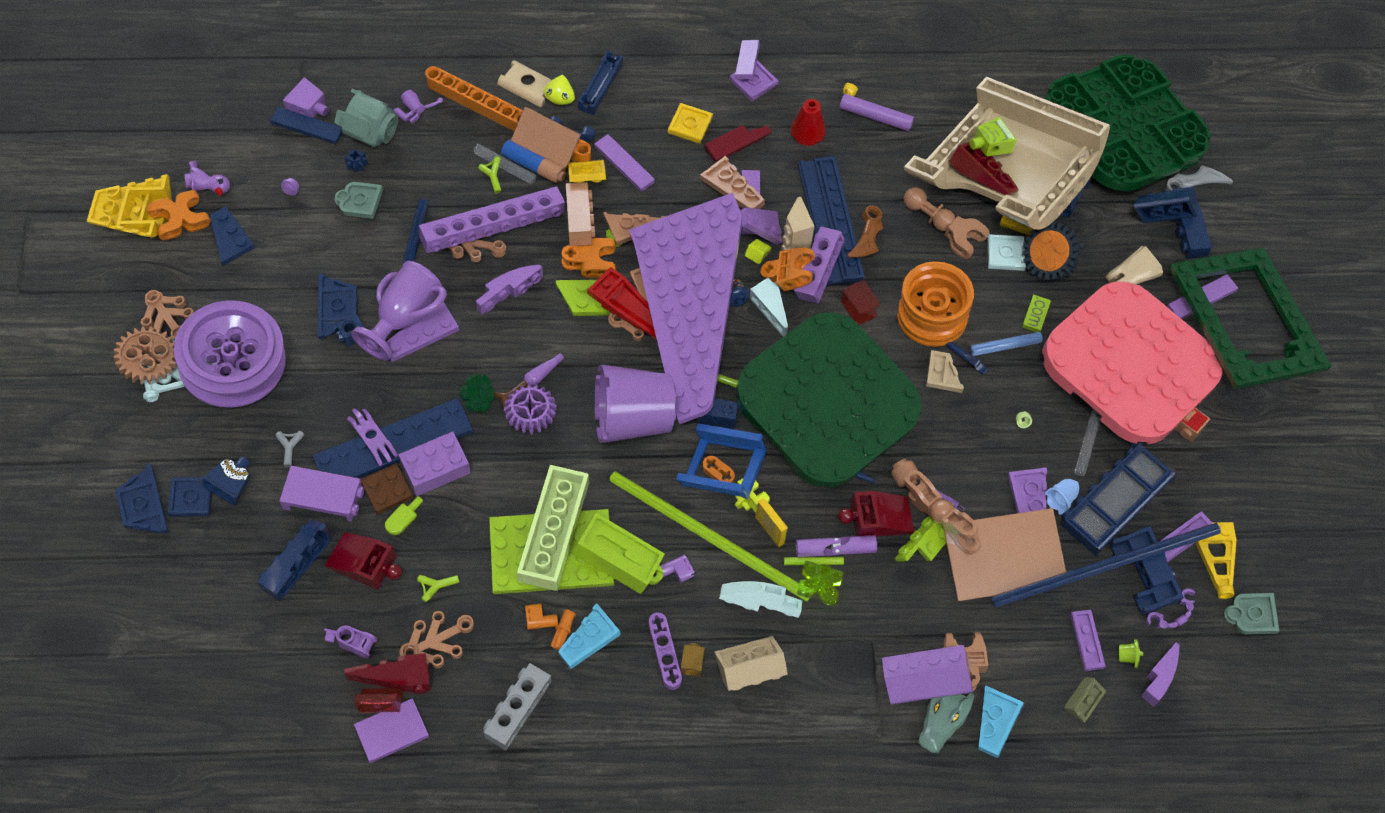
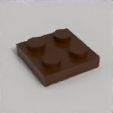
M397 463L360 479L377 515L413 499V495Z

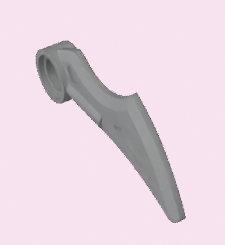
M1201 165L1200 169L1194 174L1183 175L1178 173L1169 179L1165 186V191L1173 190L1170 185L1186 188L1208 183L1232 184L1233 180L1217 170Z

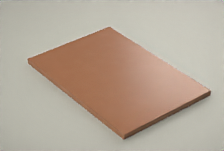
M1053 508L974 520L978 527L976 535L980 539L981 544L979 551L974 554L965 553L944 530L957 601L995 596L1066 572ZM970 539L965 541V544L969 547L975 545Z

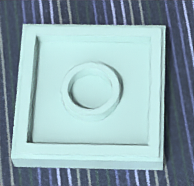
M989 234L987 238L988 269L1025 271L1026 263L1023 261L1025 255H1022V251H1025V247H1023V243H1025L1024 236Z

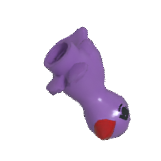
M196 161L189 162L190 174H185L186 188H192L195 191L210 189L216 192L218 196L228 192L230 182L225 176L214 174V176L210 177L198 168Z

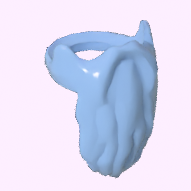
M1064 479L1059 484L1049 488L1045 492L1049 507L1058 510L1060 515L1065 513L1079 493V484L1075 480Z

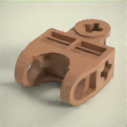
M980 632L973 633L972 645L965 647L968 654L973 692L980 681L979 673H985L988 668L986 646ZM952 633L945 634L943 648L959 646L956 639H953Z

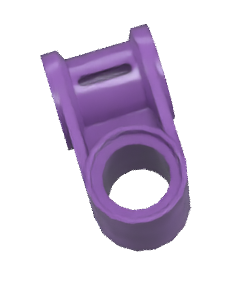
M347 625L341 626L336 631V639L342 649L366 659L370 656L369 652L373 644L378 640L370 633L362 632ZM346 634L351 635L349 640H341L342 636Z

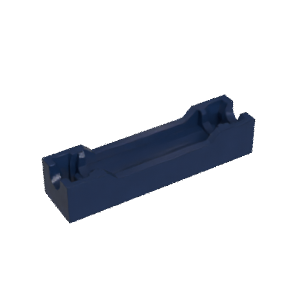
M606 51L600 66L578 100V110L595 115L623 65L622 55L618 54L615 57L612 55V51Z

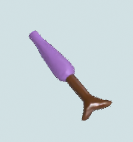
M559 353L554 358L530 370L525 374L524 380L514 388L520 390L521 385L527 388L528 384L534 387L564 360L563 355ZM514 388L505 393L494 392V395L502 401L503 409L506 407L505 401L509 400L508 395L514 394Z

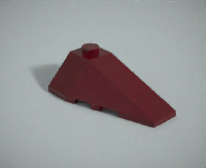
M969 142L959 145L949 160L961 174L1003 195H1011L1019 190L1010 175L1004 173L1001 169L1003 165L1000 161L996 162L993 156H985L980 148L971 149Z
M426 653L400 656L396 662L382 660L378 666L374 667L371 664H365L344 669L346 679L350 681L409 693L414 692V694H424L426 691L431 690L430 666Z

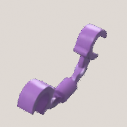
M1184 589L1182 591L1183 596L1185 594L1193 596L1195 594V591L1192 589ZM1184 597L1179 603L1185 605L1188 611L1172 623L1164 621L1163 614L1157 612L1150 613L1146 617L1145 623L1148 627L1151 624L1150 618H1156L1158 621L1157 629L1159 627L1163 629L1179 627L1187 622L1194 608L1193 603L1195 601H1189Z

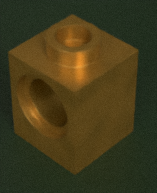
M695 643L684 645L681 675L701 677L705 647Z

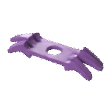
M352 409L360 424L357 425L356 421L350 416L347 418V421L363 439L378 465L382 466L383 463L376 450H379L388 462L392 461L384 447L385 445L396 458L398 454L373 421L369 412L366 409H362V413L367 418L365 420L358 410ZM368 431H376V437L372 439L366 437Z

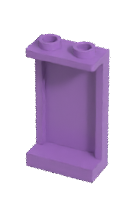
M291 466L280 498V504L285 510H291V507H298L345 516L348 521L352 522L353 517L358 514V500L363 497L364 487L359 478Z

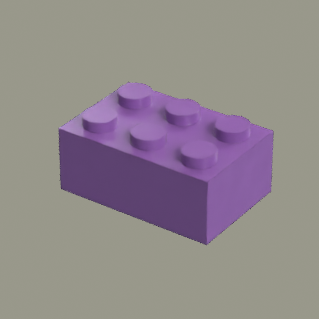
M454 432L399 454L401 465L416 496L470 474L469 463Z

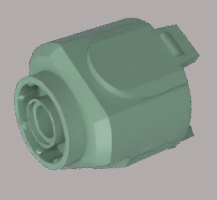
M352 89L351 92L355 96L350 101L346 112L337 110L334 123L342 127L343 134L371 147H377L382 142L388 143L396 131L398 115L395 114L393 109L387 107L388 104L363 94L364 92Z

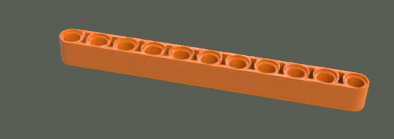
M432 66L426 69L425 76L428 88L515 132L523 110L438 67ZM579 139L570 160L573 162L591 161V146Z

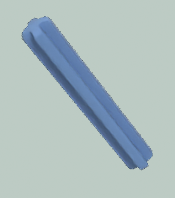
M1040 332L971 345L970 351L973 356L1038 344L1042 342L1043 338Z

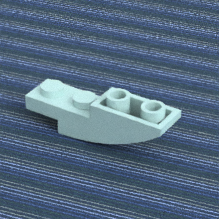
M742 581L722 584L719 599L727 603L743 606L749 610L758 611L761 605L767 609L799 618L802 609V600L785 595L786 588L764 582Z

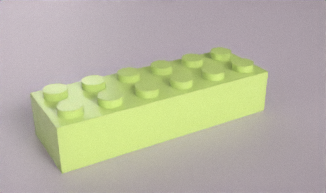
M550 465L517 571L518 582L558 591L588 489L589 474Z

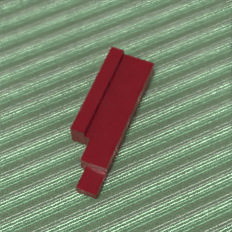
M742 125L706 143L704 149L709 153L714 163H716L724 156L729 157L762 140V138L770 135L772 131L766 125L760 129L756 127L748 132L745 126Z

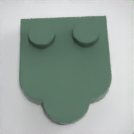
M351 182L345 187V190H340L336 193L335 203L346 216L374 219L383 187L377 184Z
M1274 593L1239 594L1233 601V605L1227 607L1224 611L1225 620L1229 624L1235 625L1242 634H1278L1279 632Z

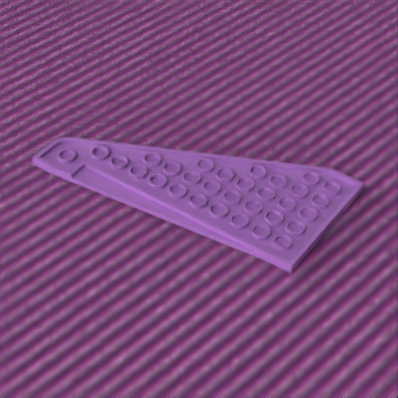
M733 193L629 230L635 245L665 374L672 376L674 390L677 393L675 410L679 424L706 415L714 405L742 229V214Z

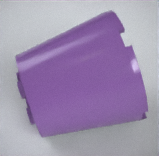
M610 365L598 366V372L601 373L596 375L594 408L595 420H599L600 427L596 428L600 443L672 431L676 419L675 401L677 393L674 390V383L670 374Z

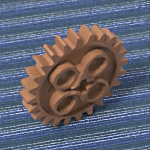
M143 326L140 332L134 328V334L127 332V338L121 336V342L116 343L117 348L114 349L116 369H119L120 374L125 373V379L132 377L133 383L137 379L140 380V384H143L144 380L151 384L152 379L158 383L159 377L166 379V373L172 374L171 368H176L173 337H168L167 332L161 334L160 328L155 332L151 326L148 331Z

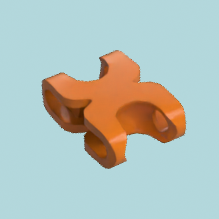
M195 190L178 194L175 203L170 199L163 198L147 206L146 210L150 217H163L168 220L167 223L161 225L158 229V235L161 240L179 237L182 233V228L189 232H195L209 226L211 219L207 213H193L189 210L199 202V195Z

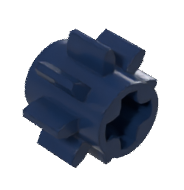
M358 149L348 151V156L344 157L347 169L351 168L354 172L364 170V165L368 164L365 152L361 153Z

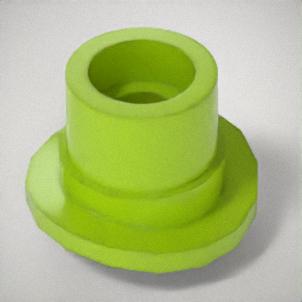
M1134 639V643L1119 644V661L1134 663V668H1138L1140 656H1143V652H1140L1138 640Z

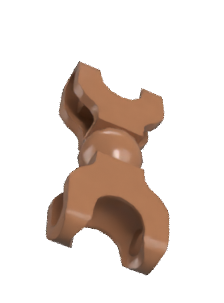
M914 470L909 472L905 477V482L910 490L908 494L910 502L919 511L931 516L934 522L943 524V529L965 553L974 554L978 552L981 544L980 539L976 535L978 533L976 522L966 513L954 508L951 502L943 500L942 495L935 489L931 481L920 471ZM918 478L920 479V484L916 486L911 480ZM970 539L975 545L969 547L965 544V541Z

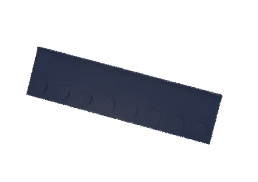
M835 156L814 158V161L806 162L800 160L798 162V171L808 213L814 224V237L819 232L820 227L841 231L845 239L826 287L833 284L864 281L865 275L860 257H847L848 253L857 243Z
M456 398L380 428L383 435L390 441L398 454L395 458L385 445L384 447L392 460L388 462L382 453L376 450L383 463L382 466L378 465L375 457L361 437L312 456L319 471L361 478L400 462L399 454L450 432H454L458 439L474 431L459 399ZM377 432L367 433L366 437L372 439L376 437Z

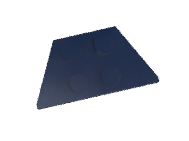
M319 273L318 339L321 340L338 331L337 323L357 314V288L349 283L345 284L338 279L332 280L325 277V274Z
M149 463L145 466L146 469L139 475L135 474L126 484H122L115 490L123 526L127 529L169 533L153 466Z

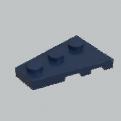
M226 206L210 215L223 266L255 248L253 242Z

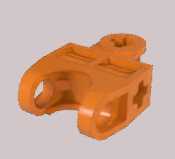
M804 247L780 251L778 260L768 261L761 267V275L775 282L784 291L808 285L812 282L813 274L810 271L803 270V268L815 259V252Z

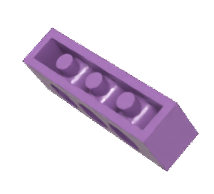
M820 227L819 232L815 234L814 244L811 249L815 252V259L803 268V270L810 271L813 274L814 280L808 285L794 289L798 299L819 304L845 241L841 231Z

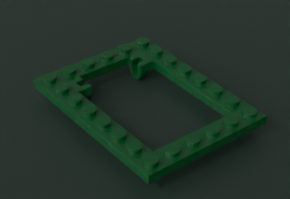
M1264 247L1177 262L1170 265L1169 270L1234 389L1322 372L1332 367ZM1254 269L1294 339L1287 342L1284 346L1285 358L1256 364L1254 360L1247 361L1246 358L1250 354L1249 350L1236 351L1197 279Z

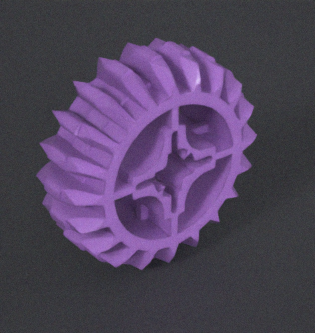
M528 384L527 388H524L521 385L520 390L514 388V394L508 395L509 400L505 401L506 407L504 412L506 413V420L509 421L511 427L515 426L516 431L522 428L523 433L527 430L531 434H533V430H537L540 433L541 427L547 429V423L552 424V418L556 416L555 399L551 397L550 391L546 392L544 387L539 389L536 384L532 388ZM529 404H531V408H532V409H531V414L529 413V408H530V407H529Z

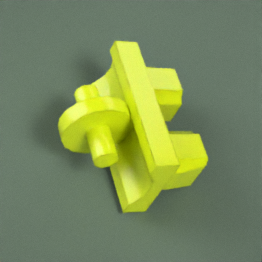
M740 479L737 483L742 484L743 479ZM755 480L748 500L741 496H735L738 500L735 506L737 509L744 507L746 511L752 508L756 513L758 501L764 498L769 503L770 498L764 491L757 496L753 491L759 487Z

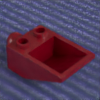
M877 491L854 492L850 501L851 510L843 508L838 513V519L843 524H848L853 520L856 536L875 535L879 537L913 534L915 532L909 501L906 496Z
M344 532L324 565L330 570L378 590L385 576L391 580H396L402 574L401 567L393 564L397 557L393 546L374 538Z

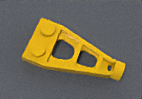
M1233 522L1218 523L1221 529L1220 534L1197 541L1195 544L1218 593V598L1229 599L1234 597L1233 576L1236 535ZM1208 544H1224L1226 547L1225 556L1214 557L1208 548ZM1225 563L1227 575H1217L1214 564Z

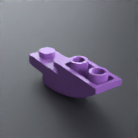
M531 265L502 274L485 285L486 293L476 300L477 311L483 315L486 311H491L499 301L505 300L509 294L514 298L524 294L531 285L538 283L542 279V266Z

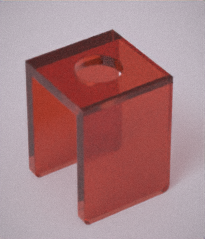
M864 280L843 289L841 303L858 325L877 317L878 314L874 309L880 306V302Z

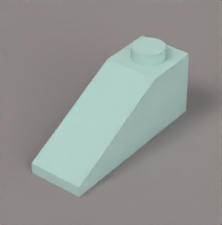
M767 278L751 288L750 299L784 337L787 335L788 324L780 290L775 282Z

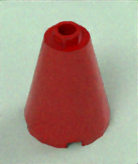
M808 99L803 103L791 125V135L799 144L813 146L824 139L826 128L820 103L815 99Z

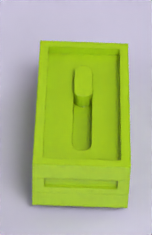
M598 513L594 514L572 551V554L640 594L648 584L655 585L659 583L664 574L659 564L665 553Z

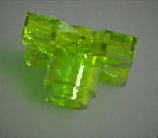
M805 561L802 575L806 579L800 581L797 595L809 598L818 593L823 603L835 606L839 592L834 587L840 586L843 572L832 569L826 564L818 566L816 563Z

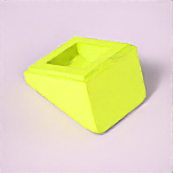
M756 239L748 245L745 256L760 264L772 248Z

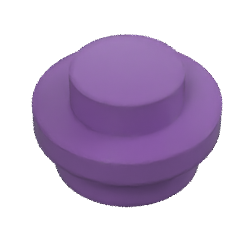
M288 178L282 181L281 187L286 194L293 196L298 193L299 184L296 180Z

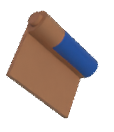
M525 107L513 137L505 142L501 155L558 184L563 182L566 177L565 171L581 134Z

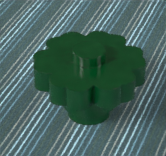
M471 374L465 379L466 384L460 388L459 396L465 401V407L470 412H485L491 407L490 401L494 400L495 389L491 386V379L487 375Z

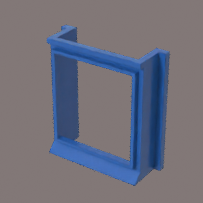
M698 423L696 432L700 437L699 444L687 474L678 473L676 481L681 482L683 487L688 486L741 496L748 500L767 451L762 441L763 435ZM708 443L754 451L742 484L695 476Z

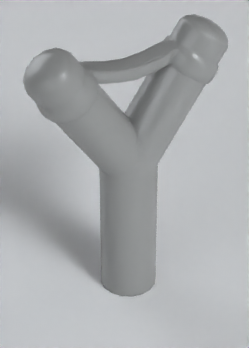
M281 431L276 433L277 439L285 448L284 467L286 468L292 466L293 448L304 436L302 431L294 434H283ZM286 437H293V438H292L290 441H288Z

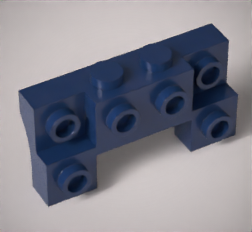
M1149 526L1112 540L1110 547L1114 556L1158 541ZM1165 552L1134 562L1147 589L1137 593L1134 597L1142 615L1161 610L1162 607L1180 602L1184 598L1176 582L1174 570L1167 563Z

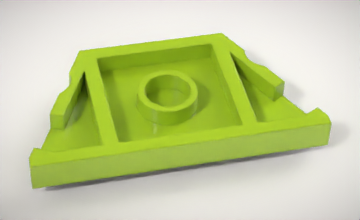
M556 280V288L561 292L562 298L568 304L573 316H606L612 313L601 307V303L587 294V290L597 280Z

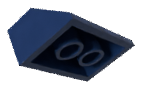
M1189 188L1174 192L1165 191L1159 194L1149 193L1145 196H1139L1134 204V208L1143 223L1198 216V197L1194 189Z

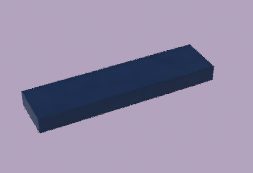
M277 107L270 120L271 124L333 144L338 143L343 133L340 126L281 107Z

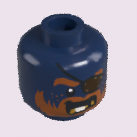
M734 279L730 305L737 307L746 303L749 291L742 281Z

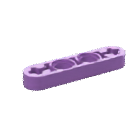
M653 613L649 617V630L662 680L667 689L675 690L682 683V675L668 622L662 613ZM655 619L661 622L660 632H658L657 625L653 624ZM666 637L668 644L660 646L657 644V639ZM664 656H671L673 663L665 665L662 663V658ZM670 670H672L673 677L678 678L674 684L671 681H667L669 680Z

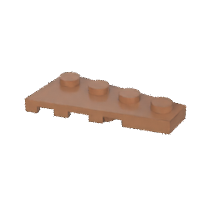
M726 156L700 174V179L722 195L725 196L733 193L737 204L742 208L760 209L765 205L763 197L753 186L747 183V179L737 172V168L729 163V159Z

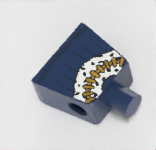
M242 456L236 463L228 458L224 459L203 478V487L235 506L249 481L250 473L246 468L250 462Z

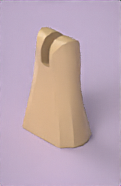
M1141 246L1130 257L1111 270L1105 278L1109 283L1117 281L1136 285L1162 276L1163 270L1161 264L1146 246Z

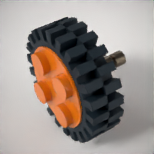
M1052 222L1045 228L1039 230L1032 229L1030 231L1031 235L1026 236L1027 243H1023L1025 251H1022V255H1025L1023 261L1028 264L1026 267L1032 271L1033 275L1047 280L1063 279L1066 275H1071L1072 270L1077 269V263L1080 264L1079 256H1082L1080 251L1082 244L1079 243V236H1076V232L1071 230L1070 227Z

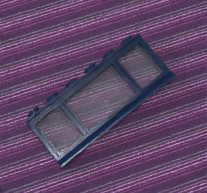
M1142 443L1136 448L1132 446L1125 454L1127 457L1124 460L1120 458L1114 464V469L1111 472L1107 471L1100 478L1102 481L1098 485L1094 483L1088 490L1089 494L1086 497L1081 496L1075 503L1076 507L1073 510L1069 508L1062 516L1064 519L1061 526L1096 557L1106 544L1108 545L1119 531L1121 532L1128 522L1134 519L1140 510L1147 506L1153 497L1164 489L1167 483L1170 484L1177 474L1145 449Z

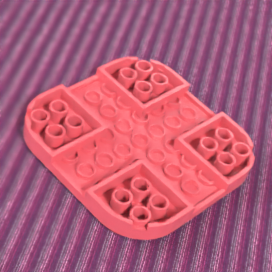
M1112 282L1102 286L1051 332L1042 350L1045 360L1043 364L1050 377L1070 395L1075 392L1102 415L1100 421L1115 434L1136 444L1138 441L1147 442V444L1157 443L1169 435L1213 391L1222 377L1223 370L1211 345L1204 337L1142 286L1129 282Z

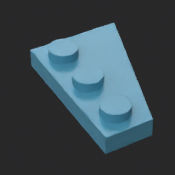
M597 603L592 608L593 610L589 616L583 619L577 631L571 634L558 651L559 656L570 669L621 635L619 629Z
M985 685L979 750L996 758L999 757L1024 702Z

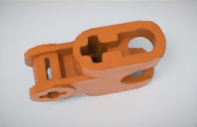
M592 238V245H567L561 252L562 266L566 270H581V275L585 278H600L610 267L616 270L613 262L604 261L600 258L603 255L613 254L616 249V243L611 238Z

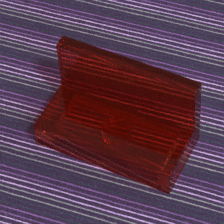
M403 688L362 689L361 694H355L354 699L358 712H400Z

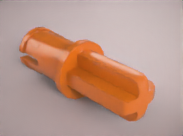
M564 610L559 625L555 627L556 632L551 642V647L555 650H560L565 643L567 635L571 633L570 628L576 616L573 611Z

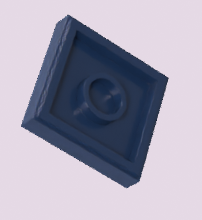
M204 477L171 479L169 517L210 516L212 492L203 487Z

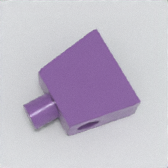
M303 78L283 99L285 109L312 118L317 114L325 117L329 112L324 93L306 78Z

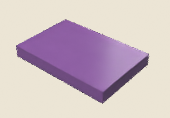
M413 698L354 724L370 763L429 737Z

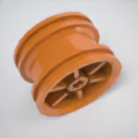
M927 262L916 266L907 274L902 286L897 319L902 331L913 341L925 346H944L951 341L957 340L965 331L974 299L972 282L961 269L945 262Z

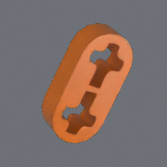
M707 456L703 460L702 469L710 478L734 483V471L717 457ZM708 463H709L710 465H711L712 463H714V464H715L714 468H713V467L708 468ZM723 475H724V476L730 475L729 479H727V478H726L725 480L722 479V478H723Z

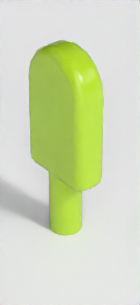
M417 496L409 506L401 504L386 520V531L391 535L402 533L417 517L414 511L423 502L422 498Z

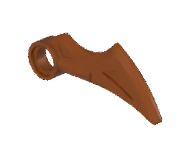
M870 205L863 212L862 218L866 224L857 245L848 253L847 257H865L879 251L875 237L883 229L881 221L882 212L877 206ZM868 213L875 214L876 218L870 217Z

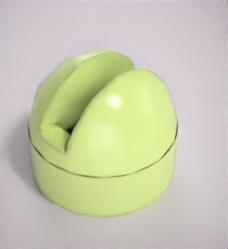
M1026 411L1019 412L1016 415L1017 425L1020 428L1029 427L1032 424L1030 414Z

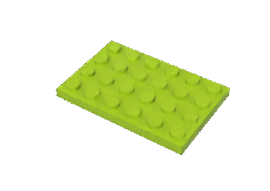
M608 509L581 511L558 590L614 586L613 577L572 554L573 549L594 514L598 513L609 520ZM535 514L490 517L493 594L551 590L518 582L517 571Z

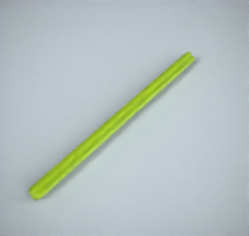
M616 471L610 476V481L778 585L785 587L804 601H808L811 598L813 592L630 479Z

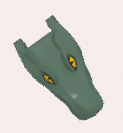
M969 693L967 696L957 694L931 698L929 700L923 731L918 740L922 748L933 753H939L944 743L965 722L972 707L974 694Z

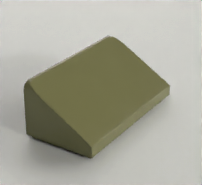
M1085 677L1064 706V709L1085 723L1106 693V690L1095 678Z

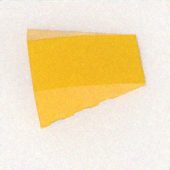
M168 174L162 175L161 178L155 180L153 178L145 179V182L136 184L131 182L124 187L118 185L96 190L87 222L150 238L157 236L159 227L167 223V219L163 217H150L146 208L150 203L163 198L172 201Z

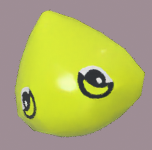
M560 75L550 81L543 90L544 96L550 102L557 105L570 104L575 100L574 91L569 80L564 75Z

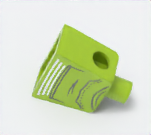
M997 117L978 126L975 137L970 139L969 144L973 150L980 148L985 156L1013 153L1017 139L1001 117Z

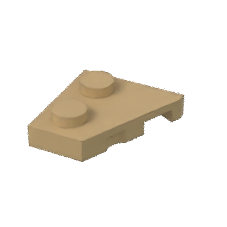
M931 350L926 387L962 393L964 387L963 384H960L956 367L953 366L950 353Z

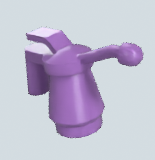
M407 90L401 95V100L411 111L406 114L400 108H395L394 112L403 121L407 122L410 120L413 124L420 118V114L424 112L425 108L441 104L443 98H438L434 103L423 105L420 103L416 93L412 90Z

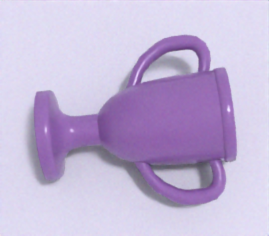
M414 261L404 262L398 272L387 274L377 287L376 299L379 304L378 315L380 321L372 330L364 327L354 328L351 332L352 338L363 350L373 357L384 361L389 360L392 356V350L385 340L390 332L414 324L423 316L436 310L447 296L446 289L442 287L439 279L421 264Z

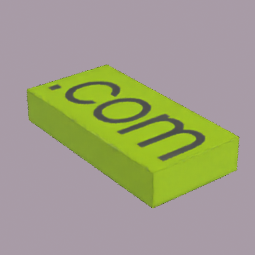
M1033 294L1022 328L1040 332L1051 300Z

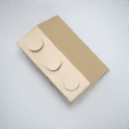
M801 197L797 198L787 216L786 225L784 226L785 234L782 237V251L792 248H811L814 224Z
M773 636L715 651L721 676L728 691L739 690L751 684L758 685L762 681L775 680L788 675L784 652Z

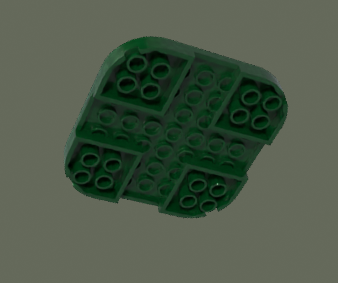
M1118 55L1102 61L1099 67L1077 75L1073 72L1058 78L1050 85L1044 97L1047 101L1110 125L1103 153L1092 176L1098 183L1119 191H1132L1196 165L1207 152L1211 138L1206 123L1193 108L1188 110L1169 88L1172 82L1160 68L1145 58L1143 61L1138 58L1134 59L1135 55Z
M819 313L805 320L750 361L742 370L737 382L736 400L743 415L758 431L762 430L785 456V462L800 478L817 487L822 485L834 488L848 483L872 461L906 437L914 428L921 413L920 395L912 381L854 320L838 313Z

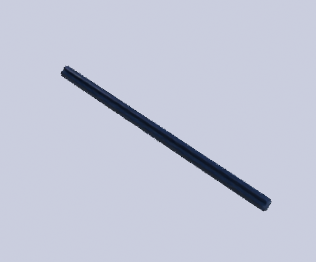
M1213 523L992 596L991 600L994 607H999L1218 535L1221 529L1218 523Z

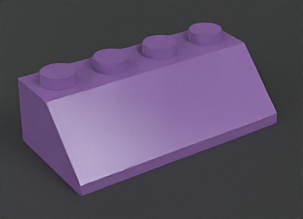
M964 645L882 658L884 679L891 705L973 692L968 654Z

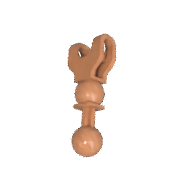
M913 187L906 191L904 203L907 208L911 210L921 209L931 217L928 223L931 224L933 222L937 230L946 231L944 236L949 239L951 250L961 258L969 259L973 255V246L967 241V238H973L979 242L988 238V228L977 219H963L960 216H957L955 219L952 211L942 209L944 205L941 204L936 208L929 203L926 193L921 188Z

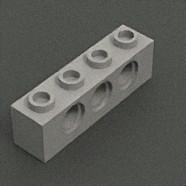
M529 663L527 668H523L518 675L519 680L515 685L512 684L506 694L507 698L504 702L501 701L495 709V716L492 720L489 719L483 728L485 738L505 751L551 684V675ZM526 685H530L533 687V689L529 692H525L522 690L523 687ZM515 702L522 704L519 709L511 708V705ZM502 720L510 721L508 726L503 727L499 725Z

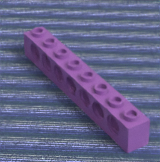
M556 186L419 225V237L427 253L436 252L464 242H471L478 238L523 227L530 223L558 217L565 212V201Z

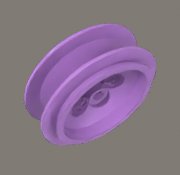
M221 301L200 308L184 321L178 330L174 342L175 361L184 386L193 396L213 406L232 408L254 403L265 397L276 387L284 372L286 357L281 330L272 316L250 303Z

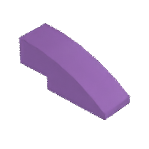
M1177 642L1147 675V678L1152 683L1141 697L1153 707L1160 701L1173 680L1179 658V644Z

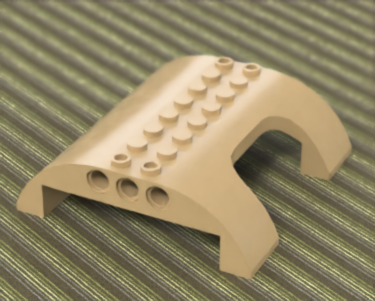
M986 77L976 87L978 100L976 106L926 160L914 155L904 166V170L909 175L941 189L962 188L977 192L998 201L996 210L999 214L1033 229L1045 228L1058 218L1091 177L1103 153L1110 125ZM997 117H1001L1017 139L1013 153L993 156L996 162H1001L1003 165L1001 169L1004 173L1010 175L1019 189L1018 192L1011 195H1003L961 174L949 162L959 145L967 143L975 137L978 126Z

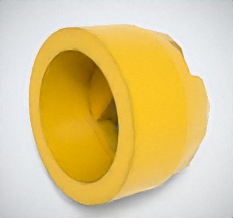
M846 83L843 88V95L855 96L858 88L851 83Z

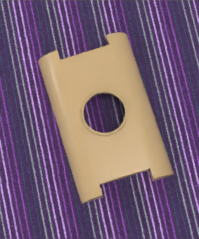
M514 60L511 62V69L506 75H500L497 85L542 107L545 103L543 90L552 80ZM530 75L535 78V81L531 85H525L521 82L522 77Z

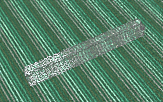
M477 144L474 148L476 155L489 162H492L495 156L500 157L499 167L530 184H533L536 180L534 173L480 144Z
M1095 409L1091 412L1075 468V474L1079 476H1084L1102 416Z

